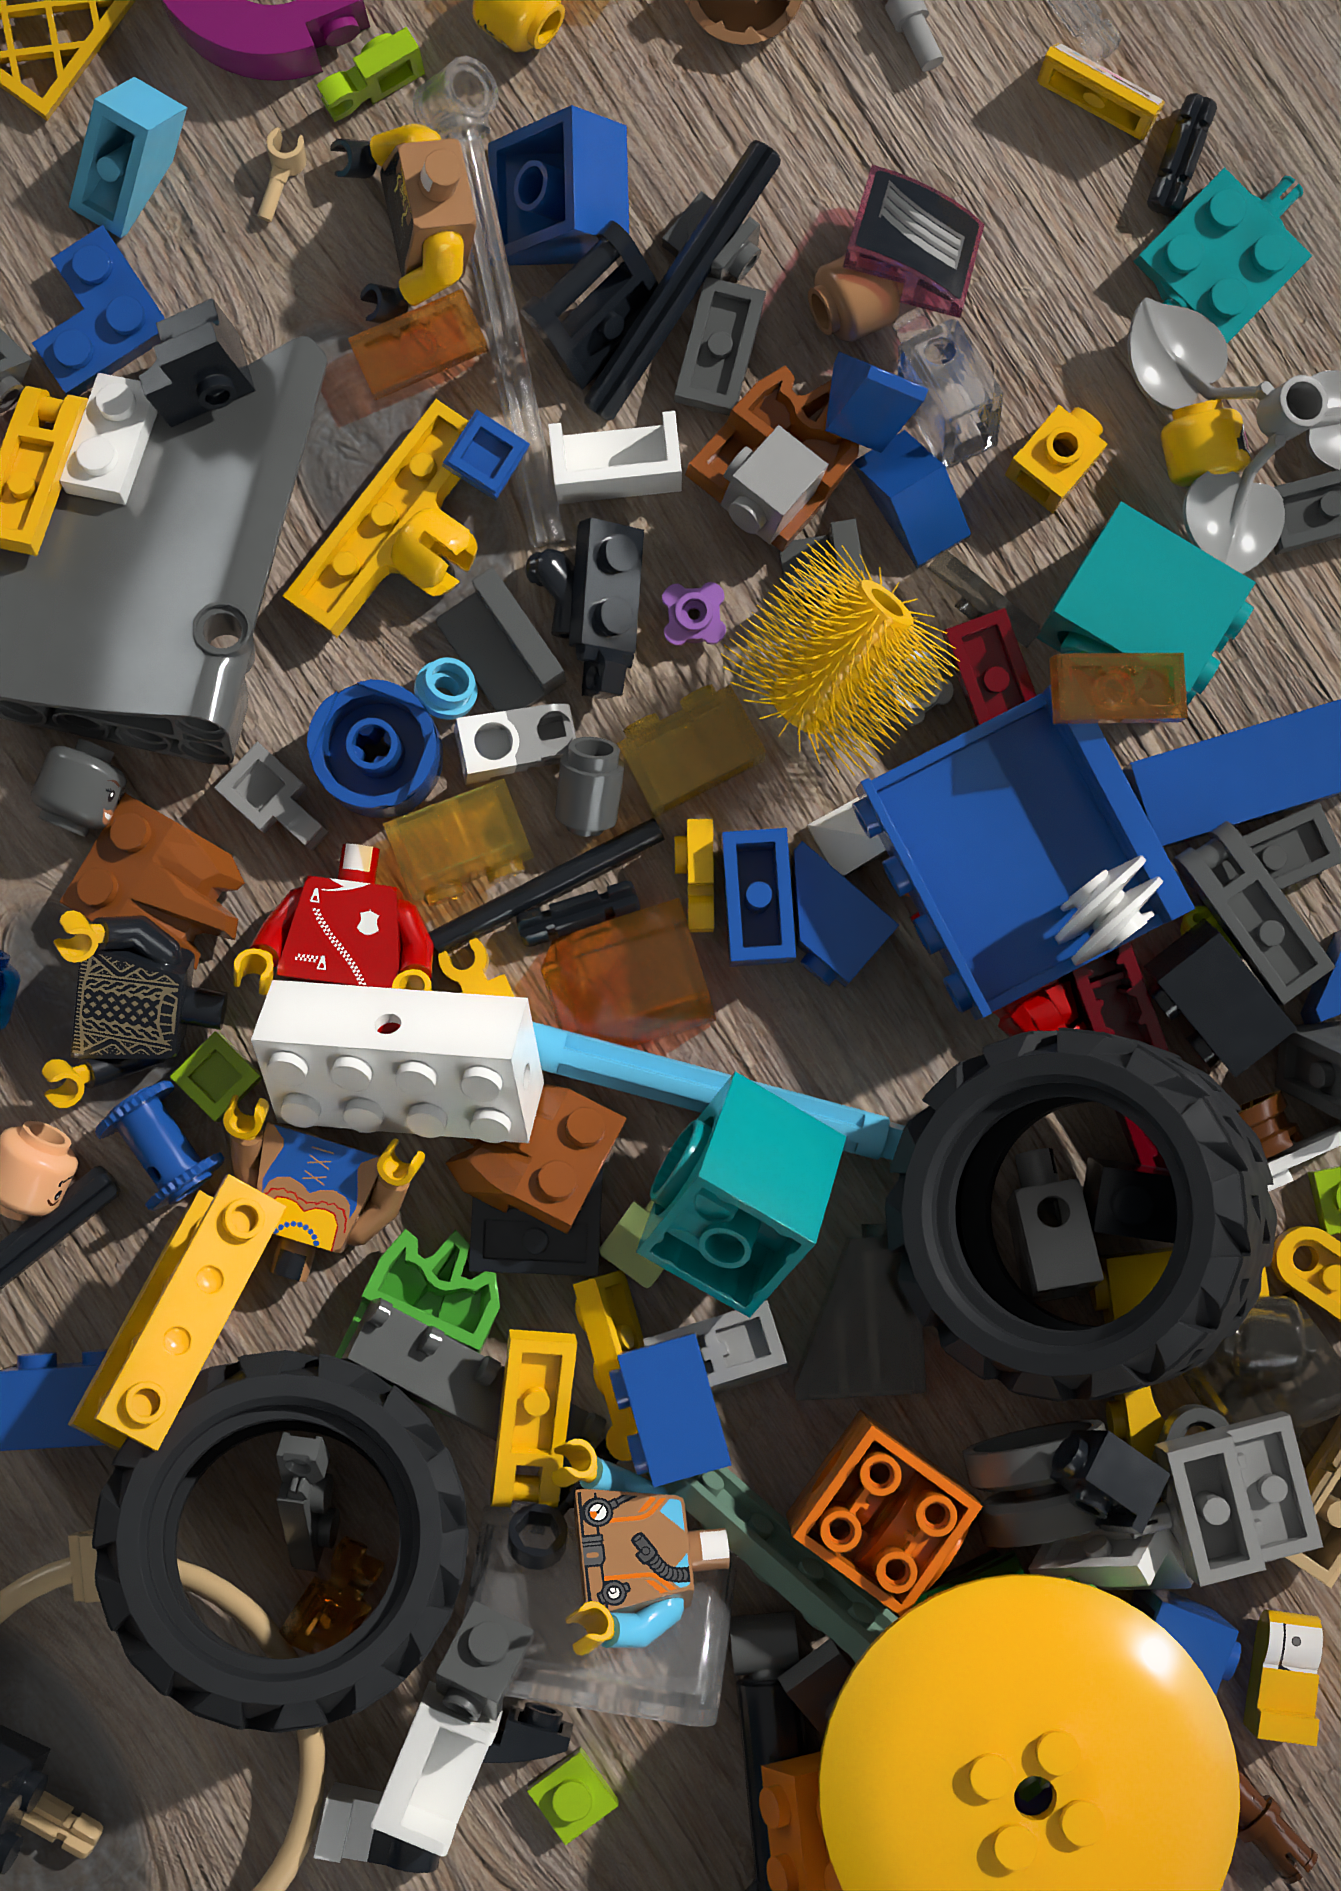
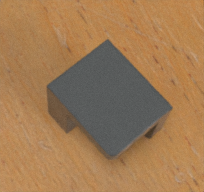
M856 519L831 522L828 535L793 540L783 552L779 550L783 580L796 588L798 587L785 572L804 582L792 566L808 575L809 572L796 558H799L805 564L813 566L801 551L808 553L821 562L811 551L807 543L830 561L825 551L814 540L846 569L843 561L826 542L827 540L863 581L842 548L843 545L865 577L864 565L860 558L862 553ZM818 555L832 571L841 576L833 566ZM812 559L819 567H821L828 575H830V573L825 567H823L821 564ZM832 559V561H833V562L835 563V565L839 568V570H841V571H842L844 574H846L850 579H852V578ZM805 566L818 580L827 583L816 573L810 570L807 566ZM805 575L808 579L815 583L813 579ZM823 575L829 582H831L838 588V586L830 578ZM804 578V579L808 582L809 585L815 587V586H814L813 584H811L806 578ZM798 582V583H799L803 588H805L812 596H814V594L812 593V591H811L810 589H808V588L805 587L803 584H801L800 582ZM819 584V586L823 589L824 592L830 594L822 585ZM784 585L785 592L794 597L792 592ZM790 588L805 603H810L797 592H795L792 588ZM815 590L817 593H819L820 595H822L823 597H825V595H824L823 593H821V592ZM790 597V598H791L792 600H794L797 604H800L798 601H796L795 599H793L792 597Z

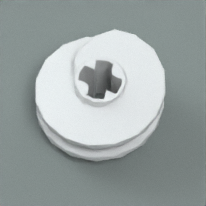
M1142 855L1109 871L1104 870L1070 896L1069 900L1060 907L1062 911L1075 907L1078 910L1054 937L1058 945L1094 929L1093 934L1071 958L1075 966L1107 950L1111 951L1144 926L1147 920L1155 915L1152 911L1141 914L1139 910L1163 883L1160 877L1157 876L1126 892L1122 890L1146 862Z

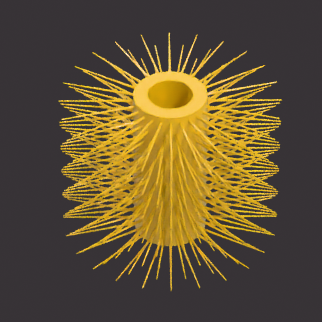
M814 540L825 551L830 561L807 543L811 551L821 562L808 553L801 551L813 565L805 564L799 558H796L809 572L808 575L792 566L804 582H801L787 572L785 573L798 588L789 585L779 578L792 592L794 597L773 584L790 604L785 603L768 592L783 609L781 610L763 598L779 618L756 605L774 625L751 612L768 630L766 631L748 620L764 639L740 625L760 647L737 632L735 633L747 643L753 652L743 648L730 638L751 661L732 651L724 644L726 648L755 672L741 667L722 653L721 655L764 685L757 684L724 666L723 668L746 679L747 681L744 682L755 684L769 692L768 695L730 682L769 697L759 700H771V702L743 701L774 705L778 712L759 719L781 714L777 718L783 716L787 723L778 737H780L789 723L797 727L800 752V730L806 732L818 762L821 764L810 735L814 734L818 749L819 741L839 773L835 763L817 734L819 733L834 751L837 759L840 758L855 776L836 752L831 741L862 772H864L862 768L851 758L844 746L873 769L853 745L879 762L870 754L861 741L869 744L882 755L884 754L870 741L867 735L882 743L889 750L890 748L871 727L896 743L879 724L887 726L900 736L888 722L887 717L907 730L890 709L913 724L898 706L900 705L915 716H918L904 700L905 698L924 711L909 691L931 704L924 698V695L916 686L923 688L934 697L936 695L926 686L924 681L932 686L934 685L940 691L942 690L927 672L946 684L948 683L942 678L937 669L940 668L950 677L953 676L936 658L958 670L934 648L946 652L959 662L960 660L922 633L928 634L956 649L955 647L913 623L915 621L947 634L942 630L913 619L918 617H912L911 614L934 616L909 611L904 603L918 599L901 602L893 594L900 582H898L892 592L882 586L880 567V584L874 582L860 554L870 579L866 580L862 570L860 572L842 545V548L862 577V581L827 540L826 542L843 561L846 569ZM818 555L833 566L841 576L832 571ZM812 559H814L816 562H818V563L821 564L823 567H825V568L828 570V572L830 573V575H828V574H827L821 567H819ZM832 559H833L852 579H850L846 574H844L841 570H839V568L835 565V563L832 561ZM805 566H807L810 570L816 573L827 583L818 580ZM805 575H807L808 577H810L811 579H813L815 583H813V582H812L810 579H808ZM823 575L830 578L838 586V588L831 582H829ZM804 578H806V579H807L811 584H813L815 587L809 585L808 582H807ZM798 582H800V583L803 584L805 587H807L808 589H810V590L812 591V593L814 594V596H812V595H811L805 588H803ZM819 584L822 585L830 594L824 592L823 589L819 586ZM790 588H792L795 592H797V593H798L799 595H801L804 599H806L808 602H810L811 605L805 603V602H804L800 597H798ZM815 590H817V591L823 593V594L825 595V597H823L822 595H820L819 593H817ZM790 597H792L793 599H795L796 601H798V602L800 603V605L797 604V603H796L794 600H792ZM808 597L815 600L822 607V609L818 607L816 604H814ZM788 599H790V600H791L794 604H796L800 609L796 608ZM782 603H784V604L787 605L789 608H791L792 610H794V611L797 613V615L799 616V618H798L796 615H794V614H793L787 607H785ZM804 606H806L815 616H813L811 613H808ZM799 611L807 614L810 617V619L801 614ZM778 612L784 615L796 626L789 624ZM777 620L781 621L786 626V628ZM795 621L800 622L807 630H805L803 627H801V626H800L799 624H797ZM776 623H778L785 630L780 629ZM768 625H770L772 628H774V629L777 630L779 633H781L784 639H782V638H781L775 631H773ZM915 632H917L918 634H920L922 637H924L925 639H927L928 641H930V642L933 643L934 645H932V644H930V643L924 641V640H923L919 635H917ZM785 633L793 636L794 640L787 636ZM764 634H766L769 638H771L781 647L774 645ZM919 641L925 643L944 660L928 651ZM780 642L785 643L791 649V651L787 649L785 646H783ZM754 647H756V648L759 649L761 652H763L764 654H766V656L768 657L769 660H767V659H766L759 651H757ZM912 648H913L914 650H916L918 653H920L926 660H924L923 658L919 657V656L912 650ZM922 651L929 653L945 670L924 655ZM749 655L755 658L766 668L759 666ZM901 660L905 661L913 669V671H911ZM921 662H923V663H924L930 670H932L936 675H934V674L931 673L929 670H927L925 667H923V665L921 664ZM765 663L770 664L775 669V671L771 669L769 666H767ZM751 665H754L755 667H757L758 669H760L767 677H764L761 673H759V672H758L756 669H754ZM914 666L920 668L931 680H929L925 675H923V674H922L918 669H916ZM894 668H896L898 671L904 674L907 677V679L901 676L899 673H897ZM905 670L909 671L923 686L908 676ZM883 679L888 681V683L891 684L895 690H893ZM902 680H903L906 684H908L915 692H913L911 689H909L908 687H906V686L903 684ZM896 685L902 687L912 697V699L908 695H906L901 689H899ZM886 689L891 690L905 705L890 695ZM883 698H884L889 704H891L896 710H894L892 707H890L889 705H887V704L885 703V701L883 700ZM878 704L883 705V706L891 713V715H890L889 713H887V712H886L882 707H880ZM868 707L873 709L885 722L870 712ZM865 717H866L868 720H870L876 727H874V726L871 725L869 722H867V720L865 719ZM859 722L864 723L872 731V733ZM840 724H842L844 727H846L850 732L844 730V729L840 726ZM850 726L854 727L865 739L854 732ZM826 731L834 737L835 741L826 733ZM835 733L841 736L853 748V750L849 748L844 742H842L835 735ZM846 734H847L854 742H856L859 746H857V745L854 744L852 741H850V740L848 739V737L846 736Z

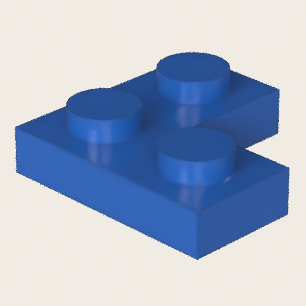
M103 225L51 258L84 309L32 342L66 395L80 396L93 387L98 373L112 375L154 348L153 346L161 343L156 323L164 320L165 317Z

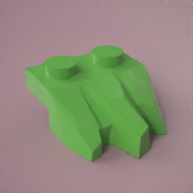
M405 1229L380 1257L361 1296L362 1301L335 1357L342 1358L370 1301L377 1298H382L392 1303V1307L427 1326L432 1325L444 1331V1335L481 1354L500 1308L496 1273L485 1271L471 1280L461 1276L470 1245L456 1229L435 1254L427 1258L418 1255V1239ZM404 1393L410 1400H413V1401H415V1402H417V1403H419V1404H421V1405H424V1406H426V1407H428V1408H430V1409H432V1410H434V1411H437V1412H439V1413H441V1414L447 1416L446 1414H444V1413H442V1412H440V1411H438V1410H436V1409L430 1407L429 1405H427V1404H425V1403H423V1402H421V1401L415 1399L414 1397H412V1396H410V1395Z

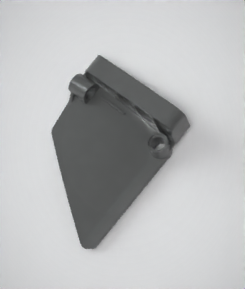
M302 336L292 339L249 364L248 367L256 391L234 400L226 407L213 409L172 428L157 413L126 505L67 494L62 487L38 555L33 556L0 549L1 719L207 764L228 765L233 762L248 709L249 697L245 674L250 671L255 662L256 650L253 633L328 366L325 352L311 338ZM221 635H232L239 638L238 642L227 648H216L210 645L212 640Z

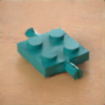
M1224 167L1133 262L1155 283L1160 297L1164 301L1162 304L1185 307L1199 312L1217 326L1227 344L1313 256L1285 228L1283 221L1280 219L1287 209L1298 198L1302 197L1304 192L1301 185L1298 183L1281 200L1280 196L1296 181L1291 176L1286 175L1261 200L1259 197L1252 195Z

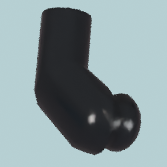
M547 548L543 552H535L529 556L525 565V573L530 583H536L540 587L544 586L555 599L551 634L559 638L569 639L574 565L565 553Z

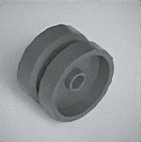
M1076 1420L1036 1426L983 1440L968 1446L962 1451L969 1484L973 1488L984 1492H998L989 1496L981 1503L983 1507L977 1514L982 1541L987 1547L1030 1546L1076 1537L1101 1529L1095 1525L1098 1518L1081 1511L1071 1504L1068 1500L1071 1492L1051 1479L1050 1475L1053 1471L1052 1459L1055 1451L1070 1436L1072 1430H1105V1425L1102 1421Z

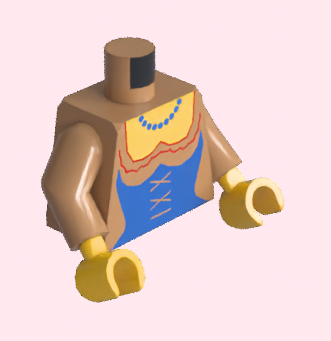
M238 1095L232 1096L224 1113L223 1123L228 1133L231 1134V1158L234 1176L287 1206L273 1234L280 1236V1240L271 1265V1273L292 1280L307 1282L317 1247L331 1252L342 1253L346 1252L350 1245H365L397 1217L410 1181L425 1161L424 1152L419 1150L411 1163H405L396 1156L395 1147L399 1143V1139L396 1138L390 1142L381 1155L278 1123L267 1122L265 1131H263L262 1125L269 1110L268 1101L264 1098H259L254 1115L249 1116L242 1113L238 1108Z

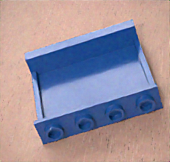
M1072 674L1049 685L1041 694L873 780L867 778L861 781L855 790L860 800L853 803L852 807L862 829L868 838L879 835L890 856L882 864L891 885L900 897L909 893L920 914V917L913 920V925L923 946L930 955L938 951L940 952L951 974L943 978L945 988L960 1013L970 1010L974 1020L984 1018L1007 1004L1110 952V950H1107L1075 966L1071 958L1093 934L1094 929L1059 945L1054 938L1078 910L1075 907L1062 911L1060 907L1069 900L1070 896L1104 870L1109 871L1142 855L1146 862L1122 890L1126 892L1157 876L1163 880L1160 887L1139 910L1141 914L1152 911L1155 915L1147 920L1144 926L1112 950L1195 909Z

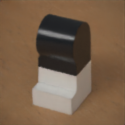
M338 1782L334 1783L326 1798L314 1854L315 1859L340 1863L342 1858L386 1865L404 1872L430 1873L438 1869L440 1856L370 1827L384 1792Z

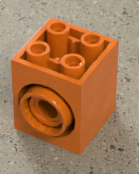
M860 1409L787 1511L786 1517L794 1539L896 1614L902 1616L912 1608L920 1595L927 1591L949 1566L962 1546L972 1521L983 1506L964 1484Z

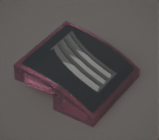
M872 164L847 247L843 268L904 283L900 303L961 318L985 224L969 210L940 191L901 173Z

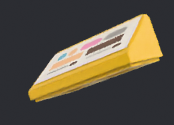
M1059 43L1050 46L1037 79L1038 84L1139 140L1145 139L1165 104L1159 97Z

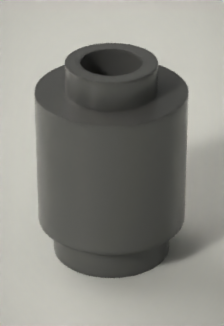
M598 737L576 738L569 743L568 754L561 756L555 817L559 822L566 825L567 830L573 834L585 837L598 836L604 830L615 826L618 821L624 762L619 758V747L609 740Z

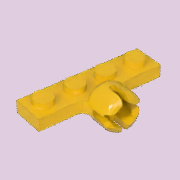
M434 400L284 593L283 597L290 605L338 638L379 583L391 573L401 574L432 596L447 594L460 583L459 580L446 572L449 565L441 558L443 556L468 573L475 560L478 547L476 539L470 533V530L441 510L445 498L461 479L442 467V464L469 422L467 419L439 400Z

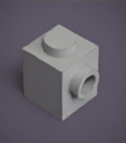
M778 425L755 452L746 446L730 463L723 476L730 483L720 506L729 512L731 519L739 528L745 532L757 534L770 545L815 494L829 464Z

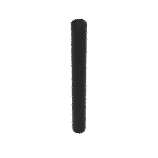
M653 817L430 931L429 935L438 953L448 951L517 916L519 913L525 912L664 841L665 838Z

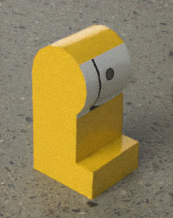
M1267 1609L1263 1610L1260 1614L1255 1635L1243 1725L1257 1739L1317 1746L1320 1721L1315 1716L1319 1684L1317 1670L1321 1662L1323 1630L1318 1616Z

